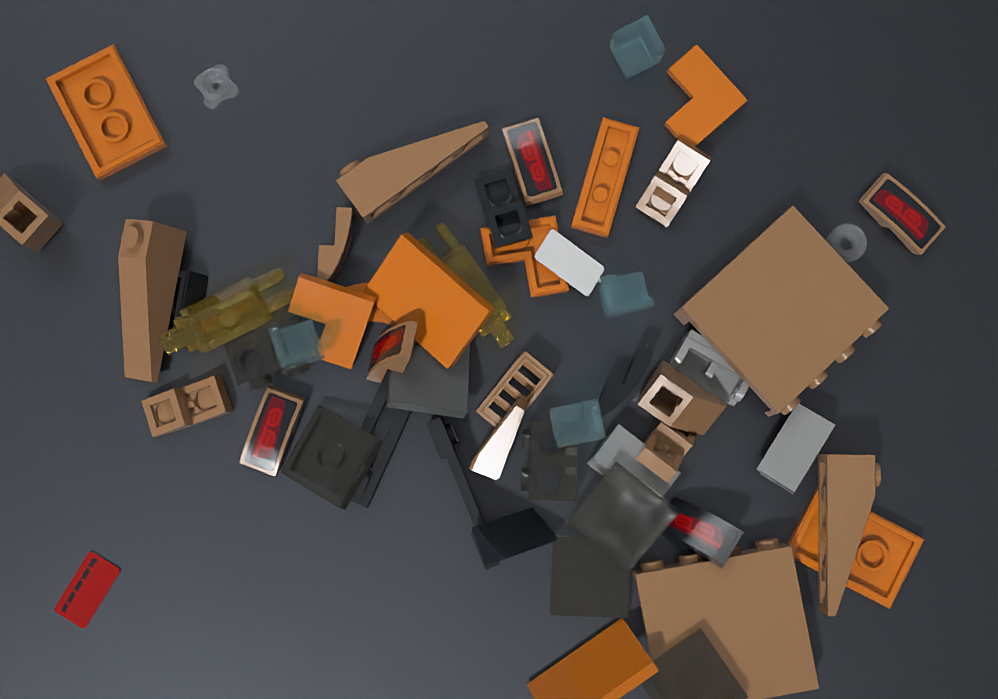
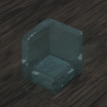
M648 15L615 31L609 46L627 79L659 63L665 51V47Z
M642 272L618 277L615 274L600 277L597 282L606 319L651 309L654 306L653 298L648 297Z
M312 319L283 329L278 327L269 329L281 368L290 370L326 358Z
M598 398L549 410L556 448L606 438Z

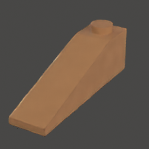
M485 121L368 157L361 163L359 160H355L341 170V177L336 182L366 224H368L489 136V126Z
M125 219L118 264L125 377L158 383L187 232L155 221Z
M818 454V611L827 616H836L875 498V487H879L881 482V468L879 463H875V455Z

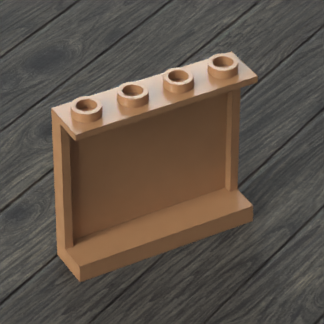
M792 206L678 309L674 315L683 325L690 322L769 407L764 412L769 417L780 412L785 416L798 406L802 401L798 395L807 386L812 390L822 383L829 375L825 369L835 360L839 364L847 359L856 350L853 343L861 335L867 338L883 324L880 317L889 308L801 213Z
M770 538L756 541V548L741 551L740 545H737L723 568L694 552L678 556L679 562L664 565L663 559L641 562V569L632 571V576L636 581L649 656L659 670L653 675L657 693L655 694V699H766L819 689L792 546L784 543L779 544L778 538Z

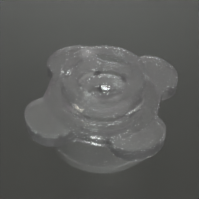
M217 64L214 68L205 70L194 79V86L204 96L203 103L211 109L217 108L219 103L227 98H236L239 92L238 86L232 83L228 76L229 69L223 64ZM215 83L220 85L217 90L213 89Z

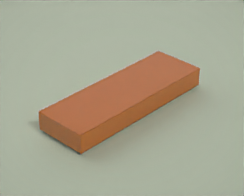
M603 117L571 228L608 238L640 127Z

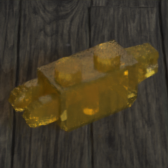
M442 222L436 228L442 241L451 249L450 252L439 259L428 239L422 236L417 241L495 308L478 333L482 338L490 333L500 348L503 349L515 340L504 324L511 318L507 312V306L464 244L461 243L459 245L450 230Z
M282 268L272 270L253 280L247 277L180 310L181 316L173 320L176 327L158 337L166 353L170 354L186 346L189 352L197 349L201 353L208 352L268 322L272 318L271 312L291 303L294 294L292 290H284L264 300L260 291L284 279L285 274Z

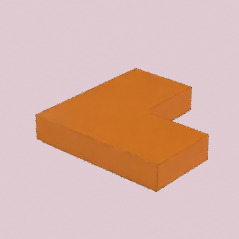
M697 44L667 71L669 76L691 100L670 117L664 125L677 140L680 137L696 147L747 102L744 95Z
M556 215L528 220L533 239L498 249L494 246L489 228H480L487 267L524 261L531 298L569 291L568 283L535 259V254L549 231L553 229L559 233Z
M301 272L288 312L325 324L315 358L352 369L376 297Z

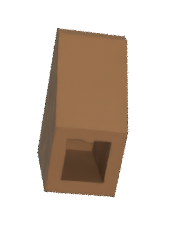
M4 173L0 177V226L21 245L39 252L64 223L9 175Z
M664 360L641 388L638 401L639 406L669 427L704 435L727 407L725 402Z

